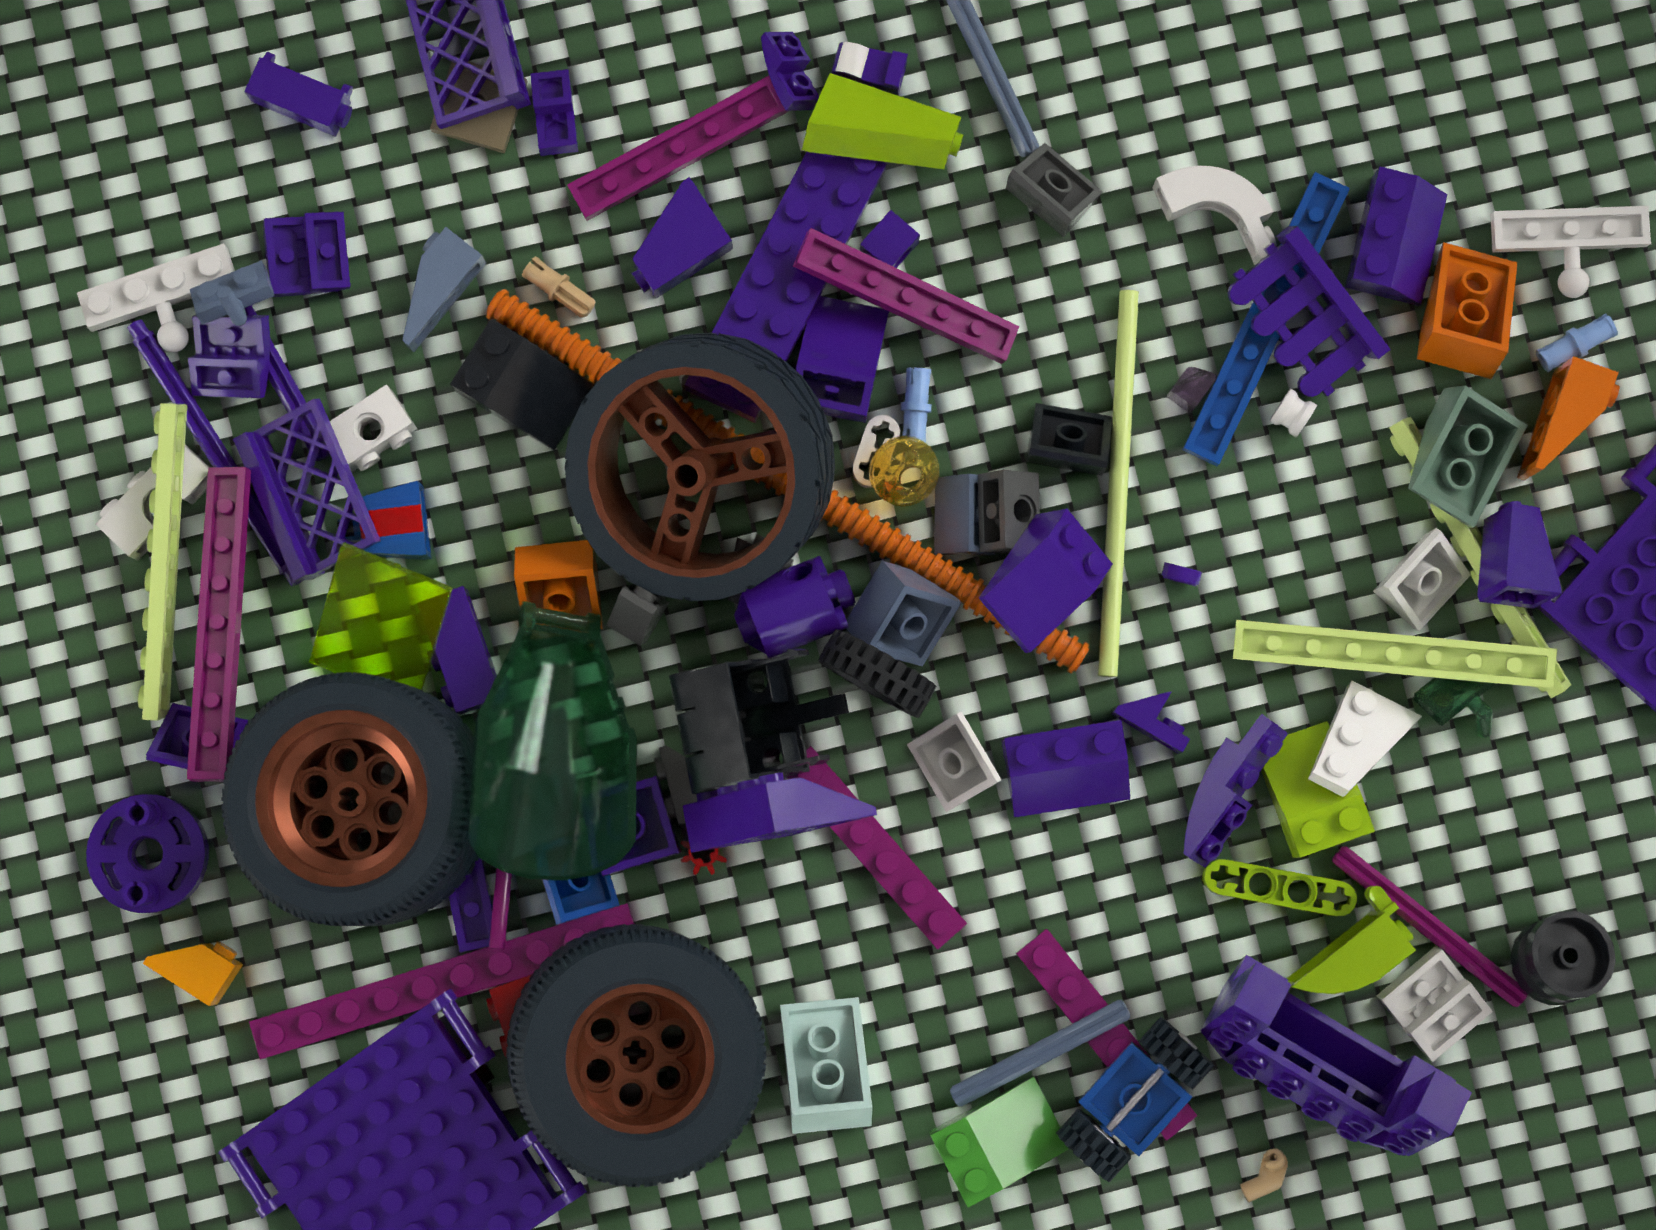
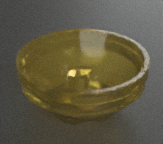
M898 436L882 444L872 457L869 466V479L875 493L884 501L895 506L905 507L920 503L931 494L939 478V463L932 448L923 440L912 436ZM909 468H918L921 473L919 482L913 487H903L901 484L903 472Z

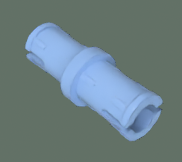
M1605 313L1578 329L1573 327L1567 330L1565 336L1536 350V355L1544 370L1549 372L1573 356L1578 358L1586 356L1589 349L1617 336L1618 331L1611 317Z
M908 367L906 368L905 402H901V411H904L901 446L926 447L927 414L931 413L932 404H928L931 369L917 367L913 369Z

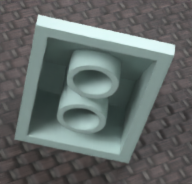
M859 997L780 1005L792 1134L872 1126V1100Z

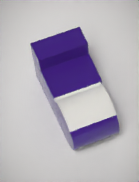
M841 42L837 48L831 73L899 96L907 67L908 54L897 51L888 53L856 43Z

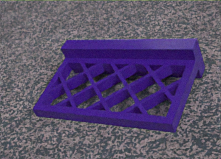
M406 0L436 123L440 129L511 105L516 109L531 105L504 0H475L477 7L472 5L474 0H449L460 6L451 24L437 18L446 0H435L429 13L419 9L416 0ZM469 10L478 14L481 20L473 35L459 29ZM433 23L447 29L438 47L427 43L425 37ZM455 34L470 40L460 58L445 52ZM483 34H484V36H485V40H486V41H484V40L481 39L482 36H483ZM477 45L488 49L490 55L482 70L467 63ZM429 51L434 53L432 57H430ZM442 57L456 64L446 82L437 78L434 73ZM464 68L478 75L468 93L454 86ZM492 69L494 71L495 76L490 74ZM487 79L497 84L500 97L484 102L476 97ZM438 85L441 86V87H443L440 92H439ZM450 92L465 98L458 111L445 115L443 104Z
M314 398L254 432H245L233 439L244 467L251 470V483L293 581L313 580L325 574V570L381 542L320 399ZM311 412L317 422L314 437L299 432L303 417ZM277 430L288 434L282 454L273 450L268 435ZM297 438L311 443L306 463L291 458ZM320 448L328 450L333 459L329 473L314 468ZM289 464L303 470L298 489L289 487L285 476ZM312 474L327 479L321 499L306 493ZM335 483L344 486L348 494L344 509L329 503ZM304 500L318 505L313 525L304 522L300 514ZM327 509L342 515L336 535L321 529ZM350 519L360 523L366 537L365 539L357 543L345 539ZM319 535L334 541L330 556L322 561L315 549ZM342 545L347 547L341 551Z

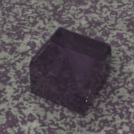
M1188 367L1166 397L1188 413L1192 412L1217 379L1215 378L1216 375L1210 371Z

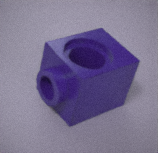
M890 210L861 242L860 251L898 268L919 244L920 234Z

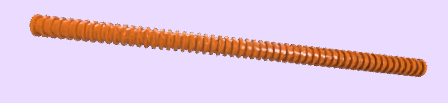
M506 289L498 291L487 308L486 318L488 320L491 318L496 319L500 324L506 325L507 328L527 338L534 345L537 344L543 351L547 350L551 356H557L558 360L563 364L568 363V367L572 370L578 369L579 375L582 377L588 375L589 381L592 383L599 381L606 372L622 362L618 357L612 359L611 353L608 351L602 353L600 346L592 347L590 340L585 339L582 341L580 334L577 332L572 335L570 328L567 326L561 328L560 322L557 320L549 321V315L544 314L541 316L539 309L533 308L531 310L529 303L526 301L520 303L519 297L516 295L510 297ZM667 390L708 438L714 437L723 440L744 436L743 433L735 434V428H725L723 421L720 420L717 423L714 421L712 414L704 415L702 408L694 409L692 402L689 401L686 404L683 402L682 396L674 397L673 391ZM655 413V421L660 419L662 420L661 424L667 427L666 418L660 413ZM751 447L750 454L752 459L759 464H764L765 456L763 452L757 447ZM732 452V453H733V463H732V464H734V469H737V468H738V465H737V463H736V454H735L734 452ZM787 472L756 478L754 481L758 484L761 481L764 482L765 488L768 490L774 488L776 490L775 494L778 496L785 495ZM835 489L831 492L830 502L821 521L823 519L828 521L827 526L830 528L833 526L838 527L837 532L840 534L846 532L849 534L848 539L850 540L856 538L859 540L858 545L861 547L866 544L870 547L869 551L871 553L875 551L880 553L879 558L884 559L887 557L890 559L889 563H897L923 576L957 597L964 604L963 609L971 608L974 610L973 615L976 617L981 614L984 616L983 621L986 623L989 620L994 622L996 629L1004 628L979 599V596L986 587L983 584V579L980 578L977 581L973 578L974 574L972 572H969L967 575L962 572L964 569L962 566L954 567L952 560L948 559L946 562L942 559V554L934 555L931 553L932 548L929 546L926 549L921 547V541H911V535L906 534L903 536L900 534L901 529L898 527L893 530L890 528L891 523L888 521L883 524L879 521L880 517L878 515L874 517L869 515L870 510L866 508L863 511L860 510L858 503L855 502L852 505L848 502L849 498L847 496L839 497V492ZM1056 628L1036 647V653L1039 655L1042 652L1045 653L1047 660L1055 659L1058 661L1057 666L1062 667L1064 665L1068 667L1067 672L1072 674L1073 671L1076 672L1088 653L1089 644L1087 642L1081 644L1078 642L1079 637L1074 635L1071 638L1067 635V630L1063 629L1061 632Z

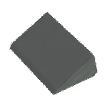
M1046 143L1042 144L1010 172L1006 184L1008 191L1062 237L1066 236L1103 193Z

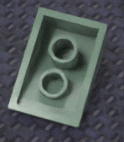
M1466 385L1444 388L1426 421L1408 489L1468 527L1475 528L1528 425Z

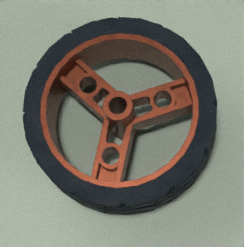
M715 333L682 334L651 345L626 358L606 372L582 401L570 427L565 454L567 496L583 535L597 555L620 576L623 574L629 582L653 594L683 600V597L688 601L720 600L745 592L747 588L752 589L778 572L795 556L818 528L830 502L835 475L833 435L818 398L803 376L781 357L778 358L774 352L748 339L720 333L718 336ZM680 375L709 377L729 384L751 398L767 415L775 430L723 440L714 437L708 438L658 380ZM655 413H660L666 418L667 430H663L656 425ZM625 419L668 466L667 480L670 489L656 533L637 515L625 494L619 475L617 449L621 427ZM678 433L693 448L682 455L672 442L671 436ZM751 447H757L763 452L765 456L764 464H759L752 459L750 454ZM732 452H734L738 468L728 471L733 463ZM787 472V488L783 507L774 527L762 541L739 551L719 554L699 552L719 485ZM703 489L698 503L685 500L684 496L695 495ZM677 514H683L689 519L690 530L680 526Z

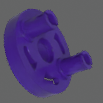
M142 794L116 802L99 817L88 839L86 861L95 887L109 902L130 912L157 913L178 906L196 891L207 870L209 845L201 822L188 807L169 797ZM121 817V818L117 819V820L113 823V825H112L113 827L111 828V830L109 831V833H108V835H107V837H106L105 844L102 845V844H103V840H104V838H105V835H106L107 831L110 829L112 822H113L116 818ZM173 817H177V818H175V819L173 820V823H174V824L176 825V827L178 828V830H179V832H180V835H181V838H182V843L179 844V845H178L177 843L180 842V837H179V835H178V832H177L176 828H175L174 825L171 823V819H172ZM149 838L158 841L163 849V858L160 864L153 869L143 868L136 858L137 847L142 841ZM102 863H104L106 872H107L109 878L111 879L112 885H113L116 889H120L119 891L115 890V889L111 886L110 881H109V879L107 878V876H106V874H105V872H104ZM177 863H181V865H182L181 871H180V873H179V875H178L176 881H175V882L173 883V885H172L173 889H176V890L173 891V890H171V888H170L169 886H170L171 883L174 881V879H175V877L177 876V873H178V871H179L180 865H178Z

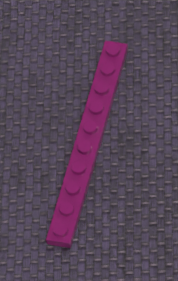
M629 903L505 942V949L482 948L249 1021L259 1059L261 1060L420 1010L450 988L459 998L531 975L536 969L541 967L540 964L548 956L551 957L554 951L561 946L564 947L567 945V942L576 937L580 938L585 933L594 932L597 929L608 926L635 924Z

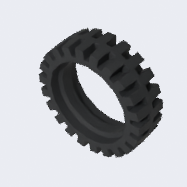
M837 629L831 635L818 659L820 664L838 676L843 677L846 681L881 699L890 706L892 705L896 709L916 718L920 717L937 687L925 676L907 667L901 661L892 658L889 654L880 651L859 638H855L851 634Z

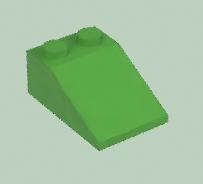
M1034 1076L929 1131L968 1208L1008 1187L1069 1149L1056 1134L1061 1127Z

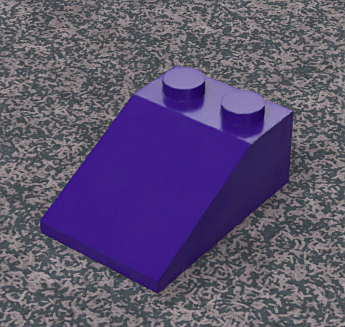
M1067 508L1036 514L985 587L979 599L1025 653H1030L1095 592L1113 563Z

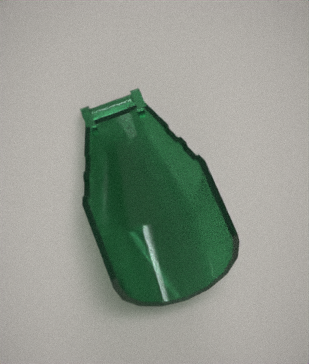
M523 601L519 611L518 633L475 720L469 843L482 860L503 872L539 880L563 881L592 876L618 864L631 850L636 840L637 737L634 728L629 727L624 713L626 706L623 697L618 696L613 682L615 675L600 635L601 616L599 614L587 613L586 616L537 608L535 603Z

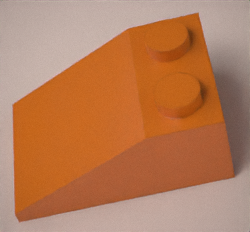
M1443 242L1421 325L1417 359L1492 379L1509 349L1518 262Z
M1574 356L1554 370L1517 476L1518 479L1524 481L1543 470L1600 416L1607 407L1611 408L1620 389V386L1615 384L1619 372Z

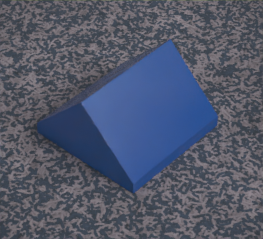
M589 832L533 848L556 925L619 906L611 876H602Z

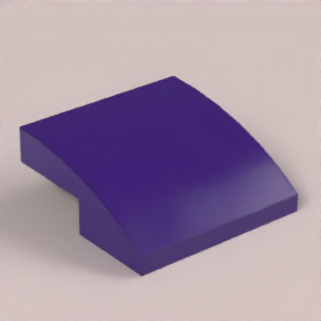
M344 212L304 213L303 217L264 218L263 232L266 264L275 295L273 297L299 296L350 289Z
M197 315L192 316L196 355L188 358L192 396L265 397L270 360L269 315H246L247 321L242 326L233 324L228 315L203 325Z

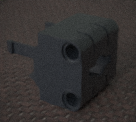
M788 649V654L769 659L726 662L669 676L675 711H686L676 715L684 755L695 754V756L685 758L692 794L714 791L717 788L737 785L738 782L759 779L760 776L783 772L784 777L810 772L809 763L810 766L821 765L830 760L829 754L807 758L801 724L849 713L845 693L797 705L788 660L809 655L808 650ZM765 675H766V678H767V686H766V687H765V684H764V677H765ZM780 752H781L782 757H783V763H782V764L780 763V760H779Z

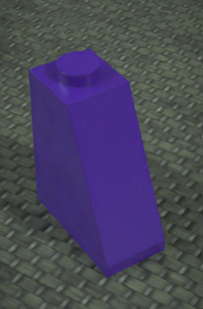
M690 177L683 180L632 259L637 269L631 273L643 293L650 289L655 298L663 295L733 250L731 238Z
M1512 501L1501 505L1498 508V512L1484 519L1477 592L1479 602L1534 609L1562 594L1539 507L1522 505L1519 501Z

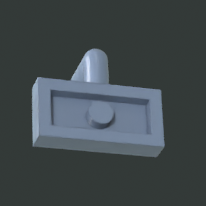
M262 260L189 289L195 313L202 325L228 315L233 324L242 326L247 321L246 307L275 296L268 271Z

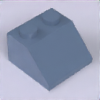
M882 561L847 618L849 627L846 629L855 638H859L869 645L871 644L894 659L923 667L962 602L913 570Z

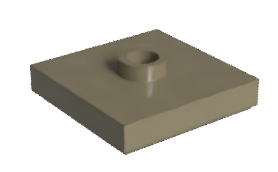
M470 61L467 62L481 70L483 68V65ZM451 62L445 82L456 65ZM464 68L454 86L468 93L478 75ZM492 69L490 74L495 76L494 71ZM487 79L476 97L484 102L500 97L497 84ZM450 92L443 104L445 115L458 111L465 98ZM511 105L444 129H440L437 126L434 115L430 130L433 133L505 154L519 109Z

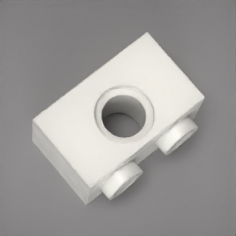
M387 384L330 421L352 471L357 468L360 471L370 468L380 460L378 456L389 447H392L393 450L402 447L413 438L411 433L417 430L404 407ZM372 422L380 423L381 432L379 436L374 440H364V427Z

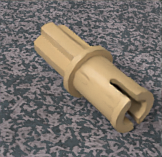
M536 256L532 258V261L523 270L522 277L547 293L550 301L557 300L579 317H587L594 308L595 300L569 282L570 277L567 274H559L541 261L540 258Z

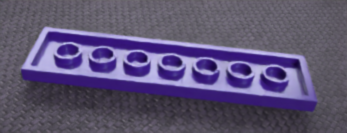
M806 152L712 333L717 334V336L720 333L748 339L774 352L778 358L781 357L787 362L827 282L793 267L807 231L810 228L815 229L847 245L889 162ZM689 375L684 385V390L753 423L756 422L762 411L751 398L736 388L712 378Z

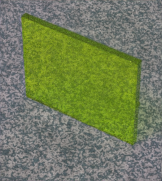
M344 542L340 547L309 662L333 673L356 672L372 674L423 690L453 587L407 569L399 563H393Z

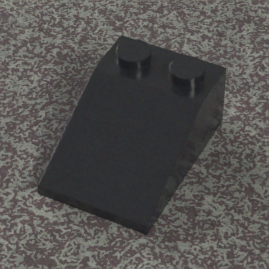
M492 318L450 383L458 394L554 451L571 426L582 401L586 398L585 396L595 385L521 335Z

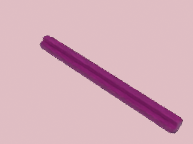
M1342 846L1332 858L1333 864L1365 889L1369 886L1381 887L1399 907L1395 911L1397 915L1441 948L1510 1005L1518 1007L1524 1002L1528 994L1520 988L1517 981L1350 848Z

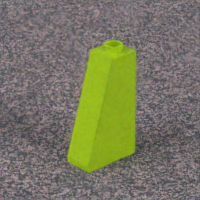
M830 73L808 121L802 150L811 153L944 169L949 155L957 157L964 134L957 132L961 121L960 116Z

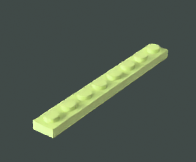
M160 403V411H157L154 417V432L158 434V450L153 452L151 461L152 472L156 474L155 490L151 491L149 498V509L151 513H154L153 529L149 530L147 536V550L152 553L151 568H148L145 574V590L149 592V607L145 608L142 618L143 630L147 631L146 646L142 648L140 655V667L142 670H145L144 685L140 687L138 693V707L143 709V720H161L166 717L170 709L187 404Z
M1410 416L1392 425L1389 429L1393 434L1390 440L1394 449L1400 456L1406 455L1414 468L1422 434ZM1431 503V510L1441 524L1446 522L1453 536L1450 537L1455 551L1461 557L1466 556L1473 568L1470 571L1471 577L1478 587L1483 536L1477 526L1470 528ZM1493 603L1490 605L1498 622L1502 625L1506 623L1514 637L1511 638L1512 645L1549 648L1526 608ZM1557 660L1554 688L1537 687L1541 692L1547 691L1551 699L1565 692L1571 686Z
M1236 620L1233 659L1543 688H1554L1557 649L1244 620Z

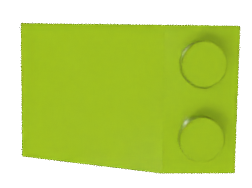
M1328 721L1287 735L1283 740L1280 751L1271 757L1261 770L1293 858H1301L1375 832L1357 784L1342 797L1308 779L1330 728Z

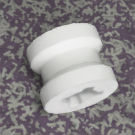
M1290 388L1272 415L1270 422L1274 425L1282 424L1287 427L1289 434L1296 438L1313 414L1317 404L1312 401L1304 402L1298 398L1297 392Z

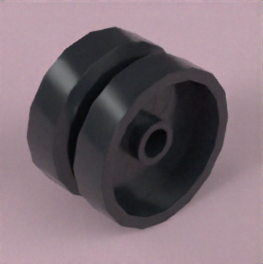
M1561 911L1525 927L1514 940L1510 955L1512 973L1520 988L1533 1000L1546 1005H1566L1601 991L1612 978L1616 962L1614 944L1606 929L1593 917L1578 911Z

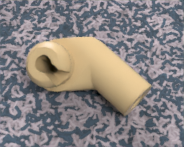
M1275 1148L1267 1150L1263 1155L1258 1176L1240 1184L1248 1203L1281 1188L1288 1167L1287 1157L1281 1150Z

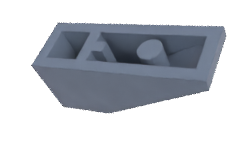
M447 227L440 234L438 232L433 233L423 246V251L425 252L420 259L402 340L413 352L417 350L486 265L485 259L478 251Z

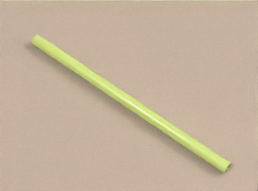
M1135 290L1119 291L1105 555L1113 565L1103 578L1098 676L1100 677L1118 676L1139 292Z

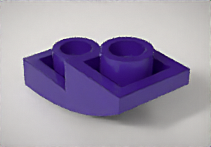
M764 32L761 36V43L766 67L773 87L785 110H814L819 95L813 87L812 81L803 71L811 60L803 49L800 40L793 32Z

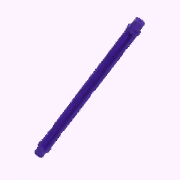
M141 319L131 323L127 329L134 339V346L138 348L171 402L187 404L186 425L212 466L238 467L168 356L159 345L154 332L149 331ZM250 487L248 523L275 563L279 574L286 577L291 587L296 586L303 581H293L261 504Z

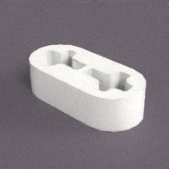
M875 416L868 422L852 470L855 481L864 488L871 489L881 485L889 471L900 436L899 425L890 416ZM882 424H887L889 426L888 432L894 435L893 438H885L881 450L874 448L876 434L871 432L872 429H880ZM872 454L877 455L876 469L881 471L879 476L872 475L870 480L864 479V471L859 469V466L861 464L867 465Z

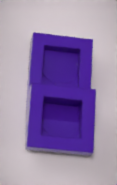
M569 69L531 73L533 108L536 116L540 156L579 152Z

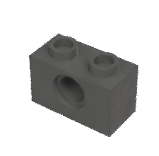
M1003 469L977 474L979 552L1009 554L1034 516L1040 514L1039 473Z

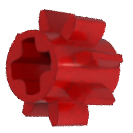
M681 841L684 847L689 848V855L684 856L681 862L687 863L692 861L696 864L693 869L694 875L700 872L701 866L707 867L709 873L714 875L715 868L713 864L717 860L727 863V859L720 855V848L715 849L710 854L711 861L705 863L702 858L695 859L694 852L691 853L689 842Z

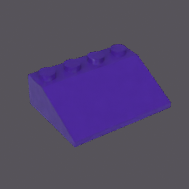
M783 772L760 776L759 779L738 782L737 785L696 794L697 802L683 805L691 853L793 836L877 815L875 806L801 777L784 780Z

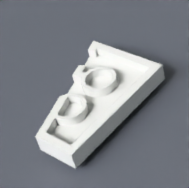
M1351 681L1345 689L1308 779L1344 797L1422 716Z

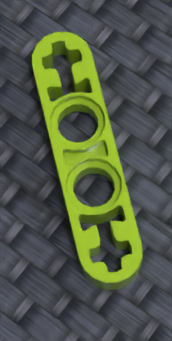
M1226 859L1211 861L1202 873V881L1210 892L1228 897L1329 916H1345L1350 914L1357 903V895L1353 887L1343 881ZM1220 865L1225 866L1226 874L1240 876L1239 868L1245 869L1246 871L1241 880L1242 893L1235 892L1238 886L1236 883L1225 882L1222 888H1218L1217 881L1211 879V872L1219 871ZM1256 873L1266 874L1271 883L1269 891L1262 896L1255 895L1249 887L1250 878ZM1295 880L1304 881L1309 887V896L1302 903L1293 902L1288 895L1289 885ZM1317 883L1323 884L1320 892L1335 893L1337 887L1341 888V895L1347 897V903L1340 904L1338 910H1335L1333 902L1318 899L1319 908L1314 907L1313 904L1318 895Z

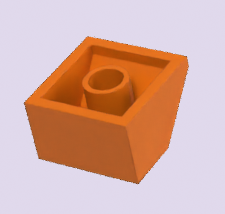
M588 540L515 547L514 579L525 637L603 629L595 550Z

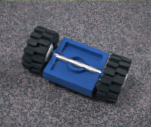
M1162 1017L1139 1040L1148 1052L1158 1060L1157 1063L1131 1041L1078 1100L1102 1124L1099 1125L1088 1114L1077 1109L1056 1132L1060 1140L1086 1166L1090 1167L1105 1181L1111 1182L1131 1159L1130 1154L1113 1138L1114 1135L1139 1157L1192 1098V1095L1175 1081L1169 1073L1174 1074L1181 1082L1193 1090L1215 1066L1190 1039Z

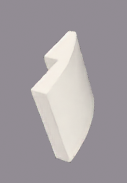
M1438 946L1432 948L1376 995L1392 1017L1431 1062H1434L1493 1012L1471 982L1461 975L1445 952Z

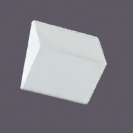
M1435 528L1417 542L1373 592L1415 630L1420 631L1471 574L1442 531Z
M962 711L907 744L946 812L1001 781Z

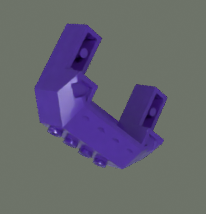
M1244 956L1224 984L1200 1030L1223 1060L1233 1065L1232 1069L1238 1075L1247 1079H1257L1267 1085V1091L1273 1096L1282 1100L1290 1099L1302 1107L1301 1111L1308 1117L1317 1121L1325 1120L1335 1126L1336 1132L1343 1138L1389 1150L1400 1156H1411L1452 1135L1472 1094L1471 1091L1457 1084L1454 1078L1415 1055L1402 1061L1288 993L1292 984L1287 982V978L1250 956Z

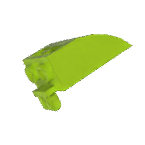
M1369 886L1364 892L1365 898L1375 911H1370L1288 976L1287 982L1292 984L1291 988L1311 993L1326 994L1357 990L1380 980L1416 951L1410 943L1414 937L1409 929L1399 919L1394 922L1389 917L1399 907L1381 887Z

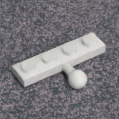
M1649 206L1493 211L1490 214L1492 253L1564 250L1565 270L1559 275L1558 288L1564 296L1569 298L1582 296L1589 287L1588 274L1581 269L1580 249L1647 247L1651 244Z
M223 243L77 292L87 328L91 332L157 310L161 323L157 333L158 343L168 352H178L187 345L189 335L185 326L176 322L172 305L192 299L189 289L235 270L228 248Z

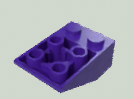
M820 296L806 324L796 371L803 376L818 398L825 415L866 423L889 311Z

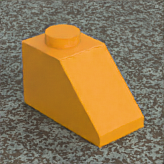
M219 941L215 945L211 943L200 944L148 956L143 962L144 965L208 1006L218 1005L243 966L241 962L234 959L237 952Z

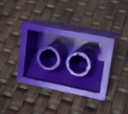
M1380 166L1370 181L1345 288L1421 306L1448 194L1417 175Z
M1122 720L1007 737L1001 740L1014 818L1130 800L1129 765Z

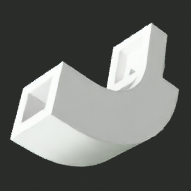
M1190 166L1156 178L1152 188L1168 222L1197 210L1219 212L1228 217L1238 228L1254 265L1267 256V253L1264 251L1266 246L1274 243L1277 247L1272 230L1269 226L1263 227L1262 224L1268 221L1274 211L1264 195L1242 176L1219 167Z

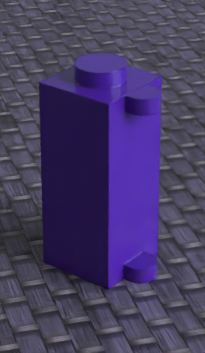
M266 52L263 58L259 57L244 91L251 102L335 137L340 127L345 128L352 114L351 101L349 100L353 91L352 86L344 84L341 90L290 70L274 63L276 55L270 52Z

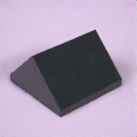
M1036 403L1025 462L1102 476L1108 465L1112 416Z

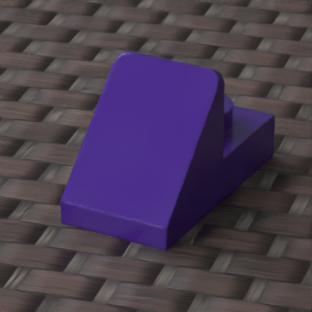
M1171 691L1118 705L1110 714L1177 754L1183 753L1190 741V738L1183 735L1185 728L1167 717L1162 722L1156 719L1169 698Z

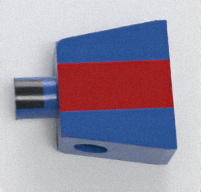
M419 481L406 483L362 497L381 542L363 550L364 554L368 557L432 559L424 486ZM338 519L337 527L339 526L341 519ZM350 519L345 539L349 541L365 539L366 537L360 523Z

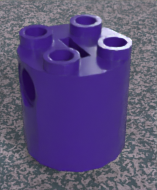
M821 556L776 572L754 588H747L745 592L741 593L734 614L744 642L766 654L768 659L785 653L788 649H795L833 634L835 629L843 630L849 627L843 610L837 601L836 590L830 576L827 574Z

